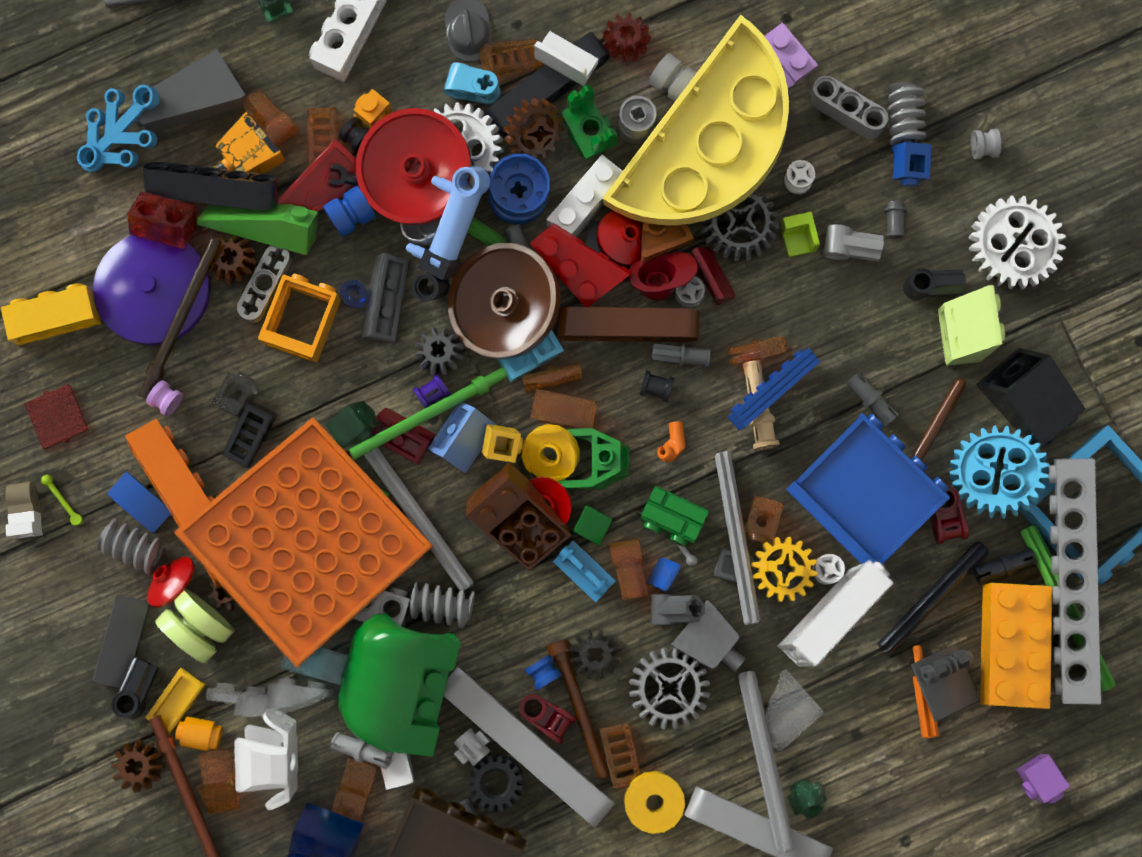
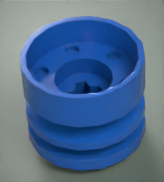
M527 154L509 155L502 158L494 166L490 174L488 201L492 211L500 220L511 225H525L535 221L543 213L550 191V177L546 167L538 159ZM515 189H519L520 193H523L522 198H517V195L514 194Z

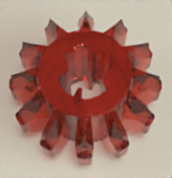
M630 12L627 13L626 19L617 14L615 22H607L606 28L608 30L603 32V39L606 40L604 46L607 50H612L611 57L613 59L621 55L623 63L627 61V56H631L636 61L638 53L645 55L647 52L646 45L650 44L651 36L647 34L649 32L648 24L641 25V16L633 20Z

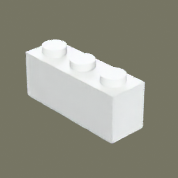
M601 155L547 218V227L555 223L577 237L604 206L602 198L622 173V170L604 155Z

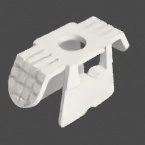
M268 709L265 711L263 719L275 730L247 725L245 728V739L237 738L234 742L236 791L238 792L285 788L284 791L272 797L265 804L267 810H273L289 802L298 789V735L296 733V720L281 711Z

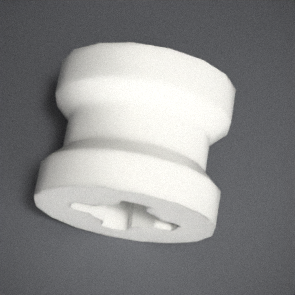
M797 160L791 163L784 176L785 187L794 194L807 192L815 179L814 167L805 160Z
M825 554L817 558V563L812 566V570L818 572L814 578L824 585L838 582L845 572V565L842 559L834 554Z

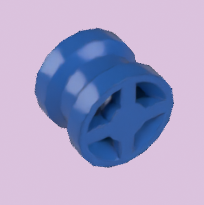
M550 654L525 669L527 675L533 677L535 681L534 686L537 691L562 675L560 670L555 669L552 665L553 659Z

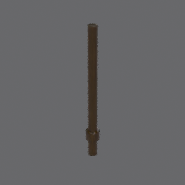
M212 237L210 238L153 363L150 362L145 374H147V377L138 396L147 399L148 394L157 381L162 380L166 371L164 366L222 242Z

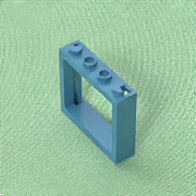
M1109 425L1099 429L1066 458H1090L1103 445H1106L1142 484V461ZM1049 482L1044 484L1046 486L1045 494H1038L1039 502L1055 489V484H1049ZM1029 501V511L1024 510L1021 506L1018 507L1019 512L1031 525L1038 527L1042 537L1056 551V544H1051L1050 526L1055 525L1037 507V504ZM1142 527L1098 565L1099 585L1103 584L1113 575L1110 571L1118 563L1120 566L1127 563L1135 555L1132 551L1139 544L1142 546ZM1071 543L1066 546L1065 554L1067 557L1075 558L1080 555ZM1076 573V575L1082 580V575L1080 573Z

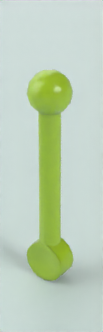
M44 475L41 478L42 484L49 487L71 516L70 522L73 525H80L83 522L82 515L74 512L53 484V478L50 475Z

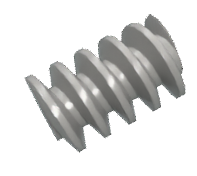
M908 82L893 83L888 87V91L891 93L888 97V101L891 104L888 111L892 115L889 118V124L892 126L889 130V134L892 137L889 143L892 146L903 142L917 143L918 140L926 138L925 132L918 131V129L926 126V122L917 120V118L926 115L924 110L917 109L925 105L924 99L917 98L924 95L925 89Z
M114 518L102 531L96 550H101L102 554L106 556L112 554L113 559L117 561L122 559L126 565L133 564L137 570L144 569V572L148 575L153 574L160 565L165 553V547L159 548L161 539L156 537L152 543H149V533H145L139 539L138 528H134L128 534L129 524L124 523L120 529H117L118 519Z
M416 581L410 602L411 618L417 619L422 612L423 621L428 622L434 614L435 623L440 624L445 616L448 626H452L457 618L459 628H464L467 621H470L475 592H472L468 599H465L464 590H460L458 595L453 597L452 588L449 587L445 595H442L441 587L437 585L434 592L430 593L428 583H425L420 591Z

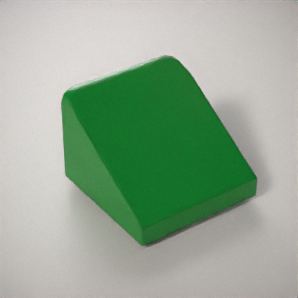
M586 505L573 533L600 546L613 519Z

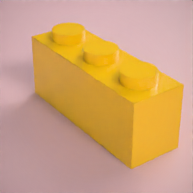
M81 283L69 285L66 287V290L60 292H41L37 298L29 300L26 298L14 299L10 301V305L1 307L7 339L17 346L102 324L95 305L93 290Z

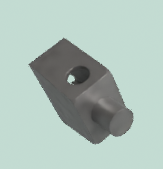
M708 600L705 601V614L702 615L700 621L688 622L671 643L673 648L689 655L690 658L699 661L711 670H714L722 661L735 672L746 659L733 648L740 636Z

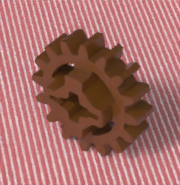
M532 97L531 104L524 99L520 109L514 106L512 108L515 113L514 116L506 117L510 122V126L503 127V131L509 134L504 138L505 142L510 145L509 149L515 154H527L536 159L539 154L541 157L546 158V151L548 149L553 152L556 150L553 145L554 142L562 141L558 133L565 131V128L559 124L564 120V117L558 113L559 109L544 98L540 101L538 98ZM543 113L547 115L548 121H546V117L543 116ZM520 137H522V140L525 142V145L521 143Z

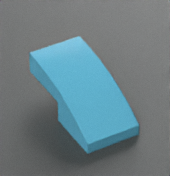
M551 330L544 341L532 351L516 358L497 360L501 367L506 370L511 383L563 353L564 350Z

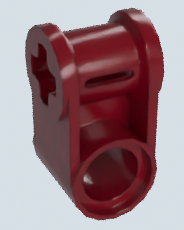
M948 486L950 490L947 492L950 496L949 505L946 508L941 506L931 516L932 532L938 545L943 544L944 540L959 537L965 540L969 537L968 525L963 514L960 495L951 486ZM955 527L954 530H945V528Z
M528 694L520 702L521 716L559 744L563 743L562 737L570 724L577 721L575 716L558 705L552 704L540 695ZM530 699H536L542 705L541 712L536 716H530L524 710L525 703ZM563 718L560 724L558 725L557 729L554 730L559 720Z

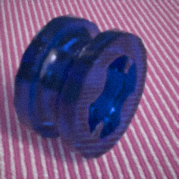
M350 280L341 287V299L348 307L359 308L366 303L368 293L361 282ZM351 288L354 291L355 288H359L360 298L355 300L353 297V301L348 300L350 298L348 291Z

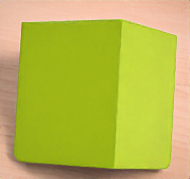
M812 211L784 217L780 228L788 257L791 258L816 252L820 242Z

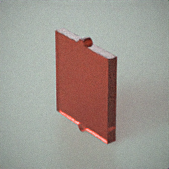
M70 384L51 392L44 391V395L24 403L44 450L61 442L68 443L70 438L89 430Z

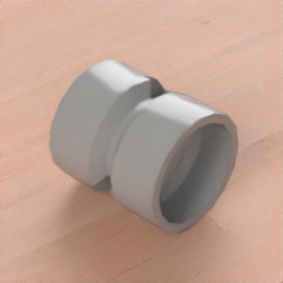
M668 53L656 66L648 83L662 93L668 91V98L675 102L697 72L690 67L683 69L681 60Z
M633 96L625 100L620 107L619 132L622 138L630 144H643L655 129L657 111L651 100L644 96Z

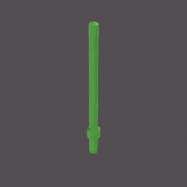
M502 367L485 377L481 375L471 380V384L350 448L351 456L355 460L476 394L480 396L490 391L489 387L508 378L506 370Z

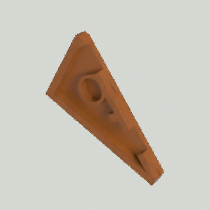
M642 222V262L692 244L694 237L688 225H656Z

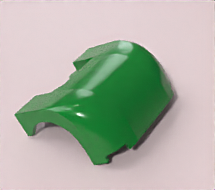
M373 614V617L365 621L359 629L356 628L350 645L338 700V707L346 726L357 738L375 748L394 753L433 756L440 730L437 720L449 670L454 671L461 641L454 633L441 635L420 633L401 627L388 614Z

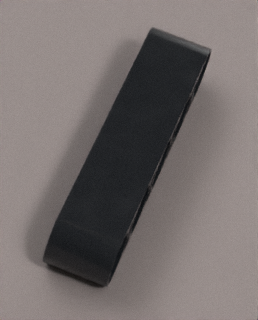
M593 32L587 33L573 43L575 46L598 58V65L593 72L604 65L611 56V53ZM545 64L493 103L486 110L484 116L489 115L493 119L491 124L497 125L499 127L497 132L502 138H505L509 134L503 131V127L510 126V122L506 117L514 116L515 113L512 109L514 106L519 109L522 108V100L525 99L531 104L532 97H536L540 101L544 98L553 103L579 83Z
M149 162L142 166L145 195L148 197L255 210H270L278 206L276 177L271 174L167 162Z

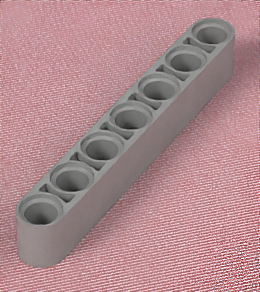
M457 667L448 677L443 696L596 828L615 803L462 669Z

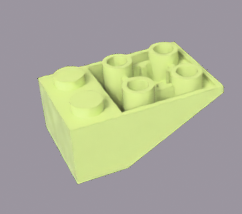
M994 285L945 302L938 309L946 366L981 362L1002 345V341L1005 340L1004 325L999 323L998 312L1001 307L1000 297L998 294H995Z

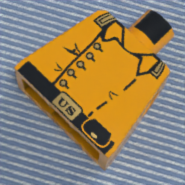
M246 112L217 143L216 147L224 159L213 168L266 173L286 160L280 150Z

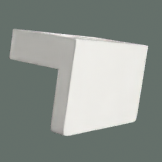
M551 31L548 32L542 43L537 41L534 45L535 59L582 86L585 85L598 65V58Z

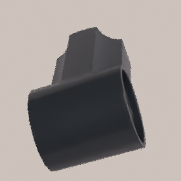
M919 268L905 280L903 290L905 295L911 300H921L924 297L963 296L965 294L966 277L963 269L930 271L927 268ZM914 279L921 280L925 285V289L917 288L914 284Z
M133 658L120 691L115 694L111 702V708L115 715L134 719L143 714L146 707L145 700L160 667L141 659ZM131 696L134 700V708L127 713L123 709V703L126 698Z

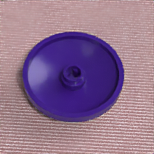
M141 232L121 240L106 253L95 274L93 294L99 315L112 331L130 342L149 346L161 345L201 260V256L186 241L165 232ZM209 272L177 339L189 333L199 323L207 309L211 292Z

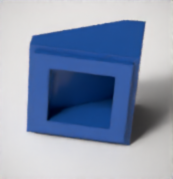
M660 558L648 577L647 583L664 593L667 592L681 569V565L668 559Z

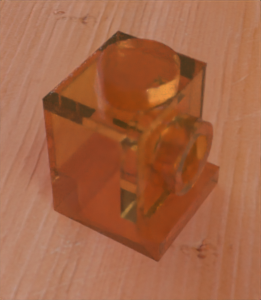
M755 495L752 498L744 527L745 532L750 533L748 539L760 543H765L766 539H774L784 504ZM762 516L766 519L767 524L765 527L757 525V517Z

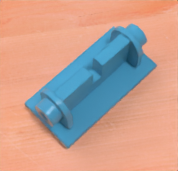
M574 541L566 546L553 561L594 602H597L616 582Z

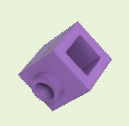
M1040 753L1016 769L1024 781L1021 786L1031 800L1035 799L1038 802L1052 804L1060 800L1065 795L1063 791L1070 787L1048 754Z

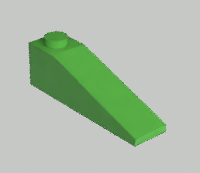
M208 204L198 218L197 225L307 255L316 240L318 212L292 204H278L276 208L270 210Z

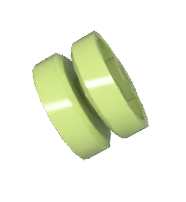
M185 589L174 600L175 606L180 613L175 610L165 609L156 619V624L179 648L196 660L206 664L216 653L215 645L211 639L216 642L225 643L235 631L230 623L212 606L195 593Z

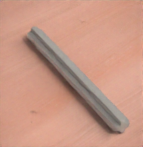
M377 447L364 454L411 523L433 545L431 551L458 589L465 591L473 585V580Z
M729 451L716 453L715 461L743 622L745 625H755L760 622V615L732 456Z
M745 671L738 675L775 846L778 853H787L793 851L795 846L756 673L754 671Z

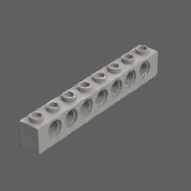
M1054 459V465L1049 466V484H1055V496H1050L1049 507L1050 514H1055L1056 526H1050L1051 544H1056V556H1051V573L1057 574V586H1052V604L1058 605V616H1053L1052 626L1053 635L1059 636V647H1053L1054 665H1059L1060 677H1054L1055 695H1060L1063 704H1101L1095 459ZM1070 481H1076L1080 486L1079 494L1073 498L1066 497L1063 491L1065 484ZM1072 511L1078 512L1081 516L1080 524L1074 528L1067 527L1064 523L1065 516ZM1071 542H1078L1082 547L1080 555L1075 558L1067 557L1065 554V548ZM1074 572L1080 573L1082 575V583L1076 588L1068 587L1066 585L1067 576ZM1073 603H1079L1083 606V612L1077 618H1071L1067 615V608ZM1078 633L1083 635L1084 642L1080 647L1072 648L1068 646L1067 641L1072 634ZM1074 664H1081L1084 666L1085 671L1081 677L1073 678L1068 675L1069 668Z

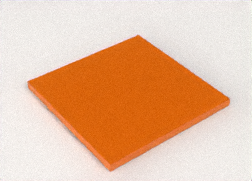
M314 417L174 531L177 538L296 668L302 665L433 547Z

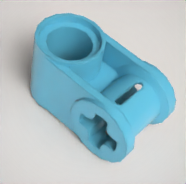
M462 63L451 64L444 88V93L452 98L469 100L484 105L495 103L499 100L501 94L497 76L493 72L470 67Z

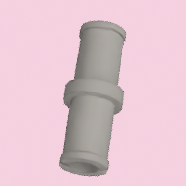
M337 732L331 741L333 743L331 745L332 751L351 756L359 763L366 761L387 769L393 759L388 757L393 756V752L375 748L362 740L344 735L341 732Z

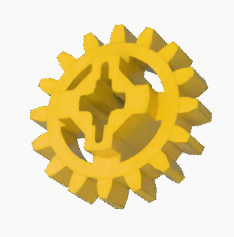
M778 537L774 538V546L765 542L763 544L765 552L757 551L755 553L760 561L751 564V567L758 569V573L753 575V579H760L761 581L757 589L766 588L768 590L766 593L767 598L777 594V602H782L784 595H787L790 602L794 601L796 592L801 597L805 596L806 593L803 587L812 588L814 584L809 580V577L817 576L818 573L811 570V566L816 564L817 561L814 559L809 560L807 557L812 550L802 551V541L792 545L791 537H787L784 543H781ZM781 550L776 561H766L772 552ZM793 552L801 559L803 566L798 565L794 560ZM785 560L786 567L790 568L791 572L786 574L783 579L782 571L777 570V566L782 565ZM765 573L771 574L776 581L775 586L768 581ZM802 578L797 586L788 589L791 579Z

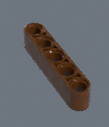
M562 307L559 308L557 316V339L564 341L695 342L699 340V310L692 308Z

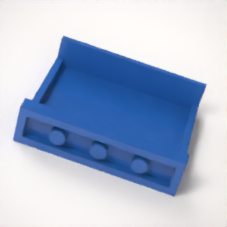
M861 413L860 417L786 490L861 564L871 561L873 564L878 562L882 565L950 499V496L947 494L950 488L938 476L932 480L924 472L928 467L916 455L910 459L902 451L906 446L894 434L889 438L883 433L881 429L885 425L872 413L868 417Z

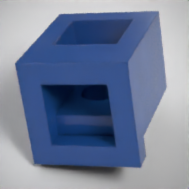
M903 142L891 147V152H894L893 180H901V186L914 187L918 186V182L930 179L931 144Z

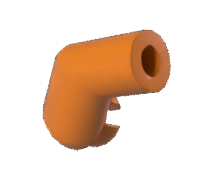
M682 421L669 423L670 439L657 450L659 459L664 462L674 461L686 448Z

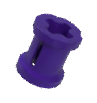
M435 374L433 376L434 379L421 388L415 387L412 389L424 408L431 406L444 396L448 397L451 395L438 374ZM436 388H438L437 391H435L434 393H432V394H430L429 396L426 397V395H427L428 393H430V392H432L433 390H435Z

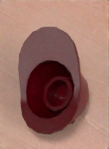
M683 252L657 256L644 262L640 259L629 269L632 272L628 279L632 286L640 290L641 295L651 300H663L671 296L675 288L686 285L694 278L697 273L698 264L694 257Z

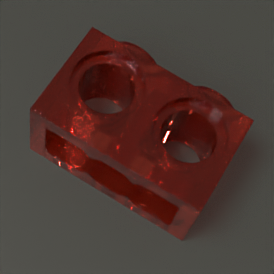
M143 191L139 193L127 213L130 235L183 249L197 227L196 205Z

